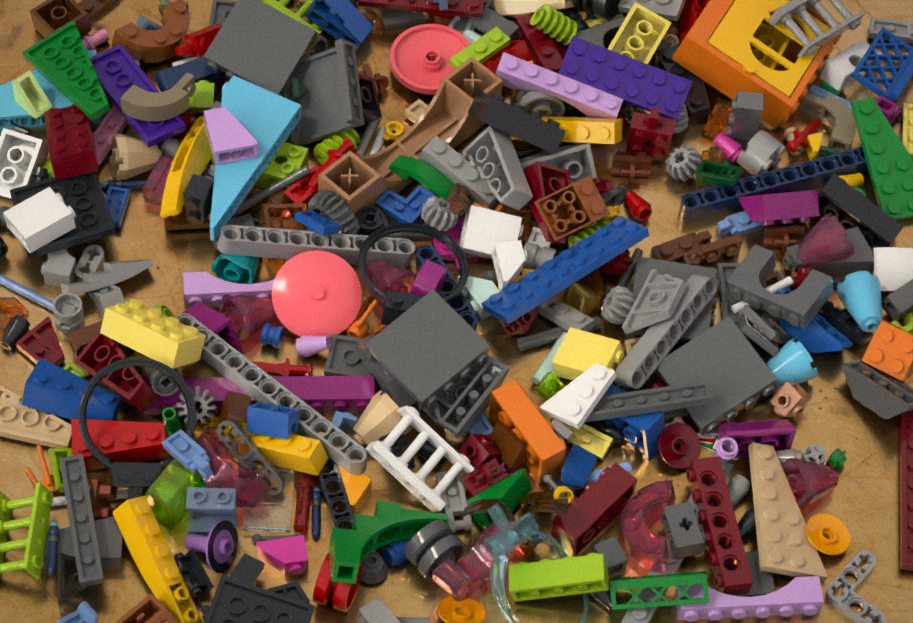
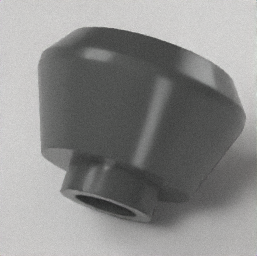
M370 553L362 561L363 569L360 580L365 583L374 584L386 577L388 565L378 553Z

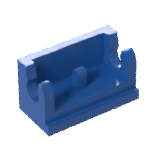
M263 402L248 406L247 432L290 439L291 433H297L300 409Z

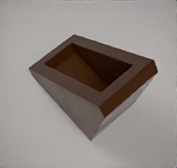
M228 391L216 417L247 423V407L251 406V396Z

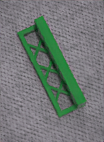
M707 571L611 578L609 582L612 610L709 603ZM693 584H702L703 597L693 598L686 591ZM680 585H687L684 590L680 587ZM668 586H674L681 592L675 600H669L662 594ZM655 587L663 588L660 591H658ZM643 588H650L657 594L652 601L645 602L638 596ZM631 589L639 590L636 593H634ZM616 590H626L633 597L628 603L617 604ZM683 595H685V596H686L687 598H689V599H680V598H681ZM659 596L663 599L662 601L656 600ZM635 598L639 601L636 603H631Z

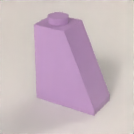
M226 107L204 111V124L215 165L258 158L257 140Z

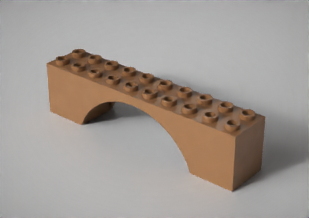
M474 57L469 58L442 79L434 98L426 110L405 134L390 146L372 155L357 156L351 151L347 152L318 175V192L327 189L330 192H335L336 195H340L341 199L345 200L348 206H351L350 209L355 213V217L361 208L366 206L375 207V202L387 189L399 193L415 179L410 176L405 181L388 169L391 163L399 155L418 160L423 148L436 135L440 139L447 141L451 148H456L486 124L468 114L478 89L489 95L497 93L502 96L503 80Z

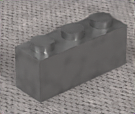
M737 91L736 100L732 99L731 112L733 113L728 115L729 126H726L725 135L743 145V149H747L748 142L759 130L763 113V93Z

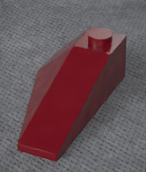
M536 161L523 170L533 195L528 204L545 240L558 245H564L566 237L554 241L534 202L571 185L569 170Z

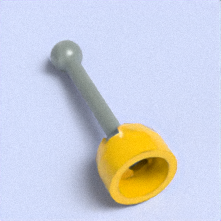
M545 474L543 476L544 482L549 483L555 489L553 493L554 499L566 498L569 505L574 498L570 488L563 485L557 486L552 480V476Z

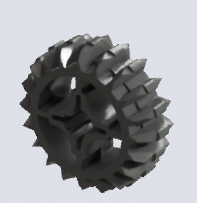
M327 189L325 191L322 190L316 193L308 202V211L313 210L341 226V234L358 235L360 233L358 219L350 209L351 206H348L346 201L342 200L340 195H336L335 192H330Z

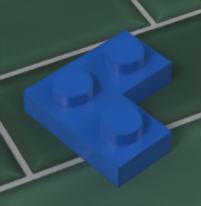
M419 185L407 199L387 189L375 202V207L399 223H417L421 218L424 203L428 198L436 197V195Z

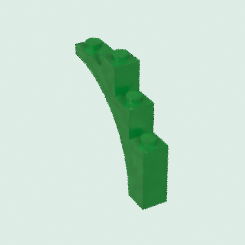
M377 501L374 516L355 514L352 530L332 528L329 543L331 581L356 584L359 566L370 553L389 543L412 539L423 527L435 520H443L447 524L448 515L401 509L400 503Z

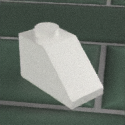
M521 240L494 244L491 255L500 291L506 289L522 271L524 262H527V251L522 248Z

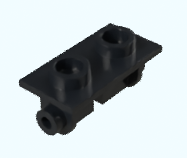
M191 549L186 555L179 552L174 555V560L184 576L183 578L189 587V593L193 594L196 601L199 602L214 586L194 549Z

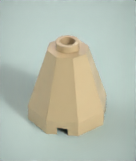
M123 134L111 135L109 150H112V156H109V165L112 177L115 180H126L156 168L159 162L162 161V150L158 149V145L148 148L143 140Z
M380 390L373 396L353 428L355 433L353 438L361 446L365 445L367 447L370 442L380 441L379 439L391 433L402 419V416L396 412L399 406L383 391ZM410 424L404 430L403 435H406L410 430H412Z

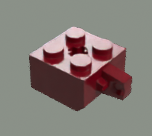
M651 108L650 114L634 111L626 154L635 156L638 152H646L647 156L652 157L654 160H667L676 119L659 116L660 109Z

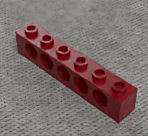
M720 457L692 459L689 469L686 470V477L688 483L692 484V500L694 504L697 503L699 524H702L706 536V544L704 545H708V561L710 567L714 568L715 587L719 588L721 593L729 595L749 593L753 579ZM703 482L708 483L711 486H706L703 484ZM708 503H712L716 505V507H712ZM714 524H718V525H720L722 528H718V527H716ZM719 545H724L728 549H723ZM725 566L731 567L733 571L726 569Z

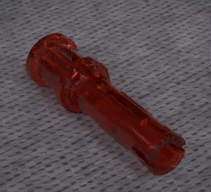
M297 471L298 481L295 482L297 501L293 528L294 531L303 533L308 531L311 493L316 488V484L314 483V475Z

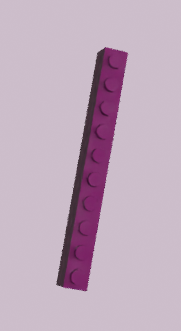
M374 375L272 377L318 413L323 411L364 412L375 395ZM226 377L183 378L193 393H195L196 386H200L199 393L203 394L204 390L208 389L209 392L206 398L210 396L215 397V400L209 403L216 405V410H209L212 413L218 412L228 391L248 395ZM143 378L146 384L152 388L149 379ZM180 389L170 396L158 395L144 414L159 415L167 407L174 408L177 413L184 408L176 407L177 402H184L179 398L181 394ZM251 397V405L258 403ZM196 401L195 404L196 411L197 409L201 410V403L199 401Z

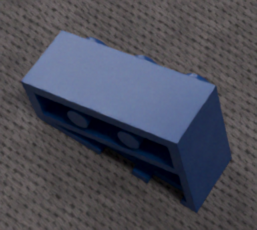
M314 0L305 14L306 18L335 39H345L354 43L355 52L374 27L349 0Z

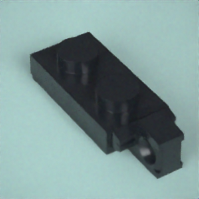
M828 300L818 312L835 329L860 346L869 342L874 335L871 332L863 331L850 318L848 313L837 310L833 303Z

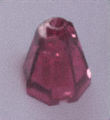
M829 213L822 217L798 245L799 251L797 255L803 264L807 263L813 266L847 259L854 255V248L851 241L846 243L848 235L837 218Z
M379 260L370 263L366 268L372 283L384 293H387V290L410 294L417 276L410 270ZM378 302V306L383 310V306Z
M229 293L224 294L219 306L220 313L224 312V315L231 320L238 340L247 339L263 329L265 323L271 324L276 318L272 299Z
M788 458L782 465L799 508L807 507L833 491L838 485L839 477L834 467L798 458Z

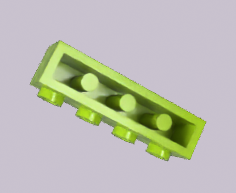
M589 553L586 556H566L563 559H542L539 562H519L516 565H509V592L515 602L609 590L608 563L603 554Z

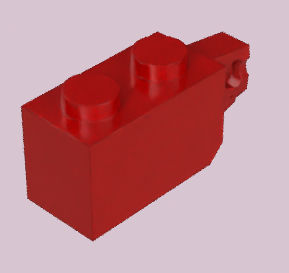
M214 24L183 36L185 43L174 48L176 56L187 54L189 58L204 56L223 24Z

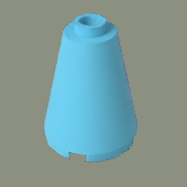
M856 271L848 274L845 277V281L842 284L839 282L836 292L838 298L863 331L874 332L882 321L881 283L877 275H871L869 271Z
M795 338L789 340L779 350L778 354L766 363L777 378L776 389L787 381L800 384L818 376L817 368L812 369L810 365L813 362L810 354L801 342L795 343Z

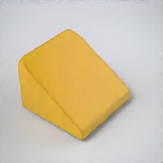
M823 133L808 135V146L805 148L809 160L817 159Z

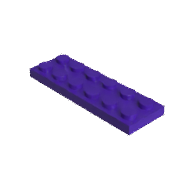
M572 36L558 73L622 98L623 102L651 112V108L660 109V116L676 119V122L680 117L692 81L574 36Z
M121 44L90 58L103 91L148 148L186 131V124L179 116L164 121H142L122 113L120 98L133 84L148 92L159 91Z

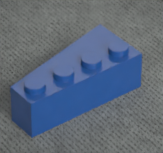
M611 384L603 396L626 393L627 391L624 388ZM661 411L605 419L607 425L615 426L629 440L627 442L629 446L633 449L638 447L645 452L643 457L648 461L659 453V437L665 429L664 414Z

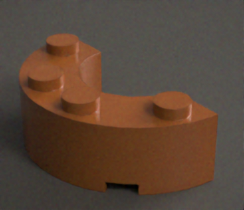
M177 0L166 5L161 19V24L163 25L161 29L144 30L132 22L116 29L111 47L113 48L121 44L133 60L134 58L142 59L144 63H157L174 57L176 55L174 48L184 44L183 36L187 35L190 24V15L183 0Z

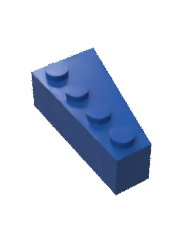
M40 358L25 382L22 405L66 419H78L80 399L89 381ZM96 386L88 401L86 419L116 421L121 397Z

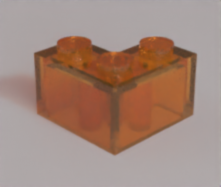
M306 203L263 204L258 214L259 227L305 231L307 226L295 221L294 218L296 212L307 211Z

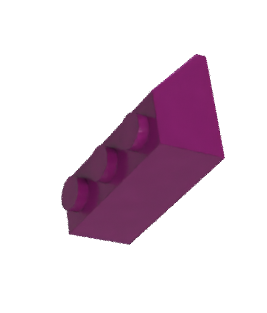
M817 190L739 197V203L752 222L761 221L762 226L775 225V220H780V224L793 223V218H798V222L811 221V217L819 216Z
M788 419L750 420L741 423L726 422L719 424L717 441L724 437L734 439L738 445V454L734 458H749L748 446L752 442L773 446L775 451L791 449L796 428Z

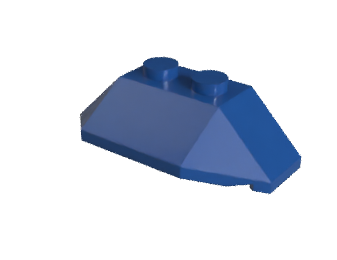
M787 287L777 290L775 294H787L793 292V290ZM818 313L806 329L800 326H793L788 321L779 318L780 325L785 329L786 333L801 342L808 352L841 351L853 345L843 333L835 329Z

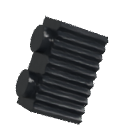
M196 174L191 175L185 192H183L185 218L190 223L205 225L211 213L213 181Z

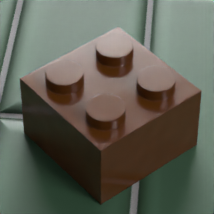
M47 0L30 10L34 28L44 38L73 20L81 37L92 31L88 13L75 0Z

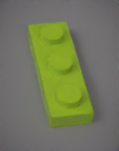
M496 26L451 57L449 65L456 69L471 57H474L482 64L510 45V38Z

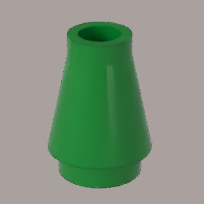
M165 408L162 412V423L165 424L166 428L172 434L183 430L185 427L184 418L179 416L174 408Z

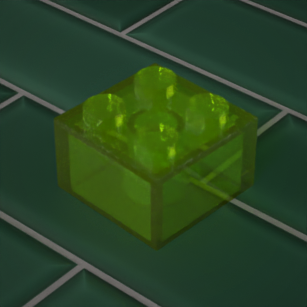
M176 459L171 461L146 492V498L157 522L170 530L176 524H180L185 518L187 512V488L199 486L197 472L192 473L190 470H187Z

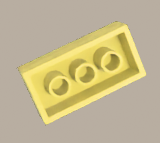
M635 2L608 49L648 64L669 29L671 22Z
M137 299L106 307L100 331L101 334L153 360L162 362L172 369L200 360L206 335L198 332L197 328L186 326L180 323L179 319L168 317L162 314L159 309L149 308Z

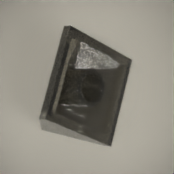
M62 552L59 553L57 601L60 613H73L77 611L80 603L86 601L91 608L97 611L98 584L80 587L75 558Z

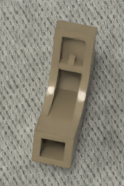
M187 72L171 89L164 92H148L133 84L120 98L122 113L142 121H164L182 114L190 107L189 97H192L196 90L194 75Z
M807 92L802 99L799 111L820 118L831 127L832 134L827 150L835 153L850 150L856 131V123L851 110L843 101L829 93L826 99Z

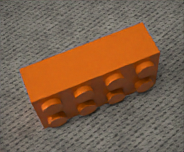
M513 380L492 391L489 417L495 425L498 421L503 422L526 445L525 466L536 481L541 484L544 482L543 476L545 474H550L554 477L561 473L565 461L566 444L561 437L558 438L554 433L551 423L542 417L537 404L530 401L525 388L519 386Z

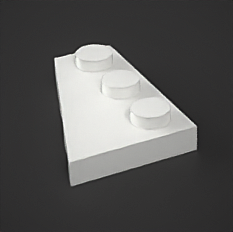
M595 363L539 407L540 411L580 429L617 377L615 371Z

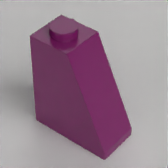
M200 301L183 312L193 316L242 355L244 354L229 318Z

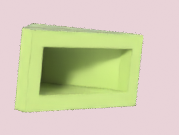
M30 70L12 81L15 102L34 119L53 107Z

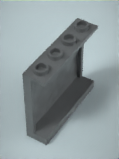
M237 0L205 53L204 58L209 68L214 71L221 70L225 72V76L229 79L234 75L277 95H281L311 43L314 44L318 36L314 29L259 0Z
M345 39L336 40V47L304 58L298 64L282 91L284 98L301 105L302 118L289 135V142L304 146L364 125L354 43Z
M645 257L637 258L632 290L636 298L652 269H656L660 275L666 273L673 278L682 279L685 283L694 274L713 277L717 281L718 291L720 278H716L717 269ZM718 296L712 297L677 342L688 343L714 326L715 314H711L712 309H716ZM650 326L626 334L625 340L633 339L635 335L643 336Z
M433 289L365 344L364 354L370 360L375 358L419 403L418 409L422 411L426 406L428 408L433 406L438 400V396L443 392L446 394L451 391L455 386V382L460 378L462 380L465 379L472 372L474 366L477 364L479 366L482 365L489 357L490 345Z
M730 316L666 356L654 370L659 379L662 378L668 386L709 381L712 404L685 408L699 427L701 436L706 432L708 434L714 432L723 421L734 419L738 415V411L743 408L748 409L752 407L761 396L764 395L766 397L772 394L777 385L775 375Z

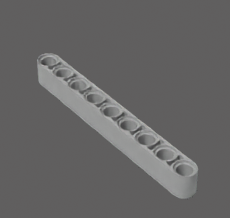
M226 225L221 230L217 248L220 252L227 255L291 259L303 252L319 250L333 253L349 264H358L359 250L368 236L341 233L321 235L316 231ZM383 237L376 241L369 249L365 265L407 267L415 252V245L409 239Z

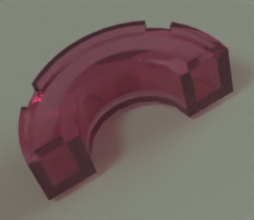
M206 427L195 441L206 451L210 459L208 463H210V468L213 472L206 479L202 477L205 480V486L207 488L236 489L237 507L244 508L245 506L254 509L270 489V486L257 472L245 468L225 450L226 445L218 437L216 427Z
M673 480L656 481L641 488L629 498L621 514V528L628 554L637 560L640 566L654 572L667 573L669 551L666 536L656 535L650 531V527L661 519L663 507L675 505L676 497Z
M497 520L481 533L475 546L460 561L455 563L449 558L433 570V582L455 601H463L467 598L474 599L484 585L488 587L495 581V574L504 565L506 560H510L517 551L515 545L518 537Z

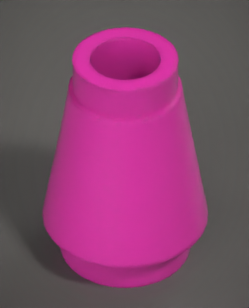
M722 132L713 140L725 158L733 163L737 161L742 150L745 152L742 148L743 145Z

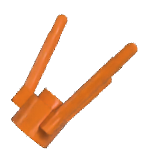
M370 296L366 298L356 319L347 330L349 337L363 339L371 334H377L388 326L381 324L369 332L370 326L365 320L373 311L378 301L374 300L364 313L371 300Z
M37 445L38 456L44 473L41 483L53 493V497H58L62 492L56 490L53 475L49 474L42 447ZM26 467L25 471L36 487L38 481L31 470Z

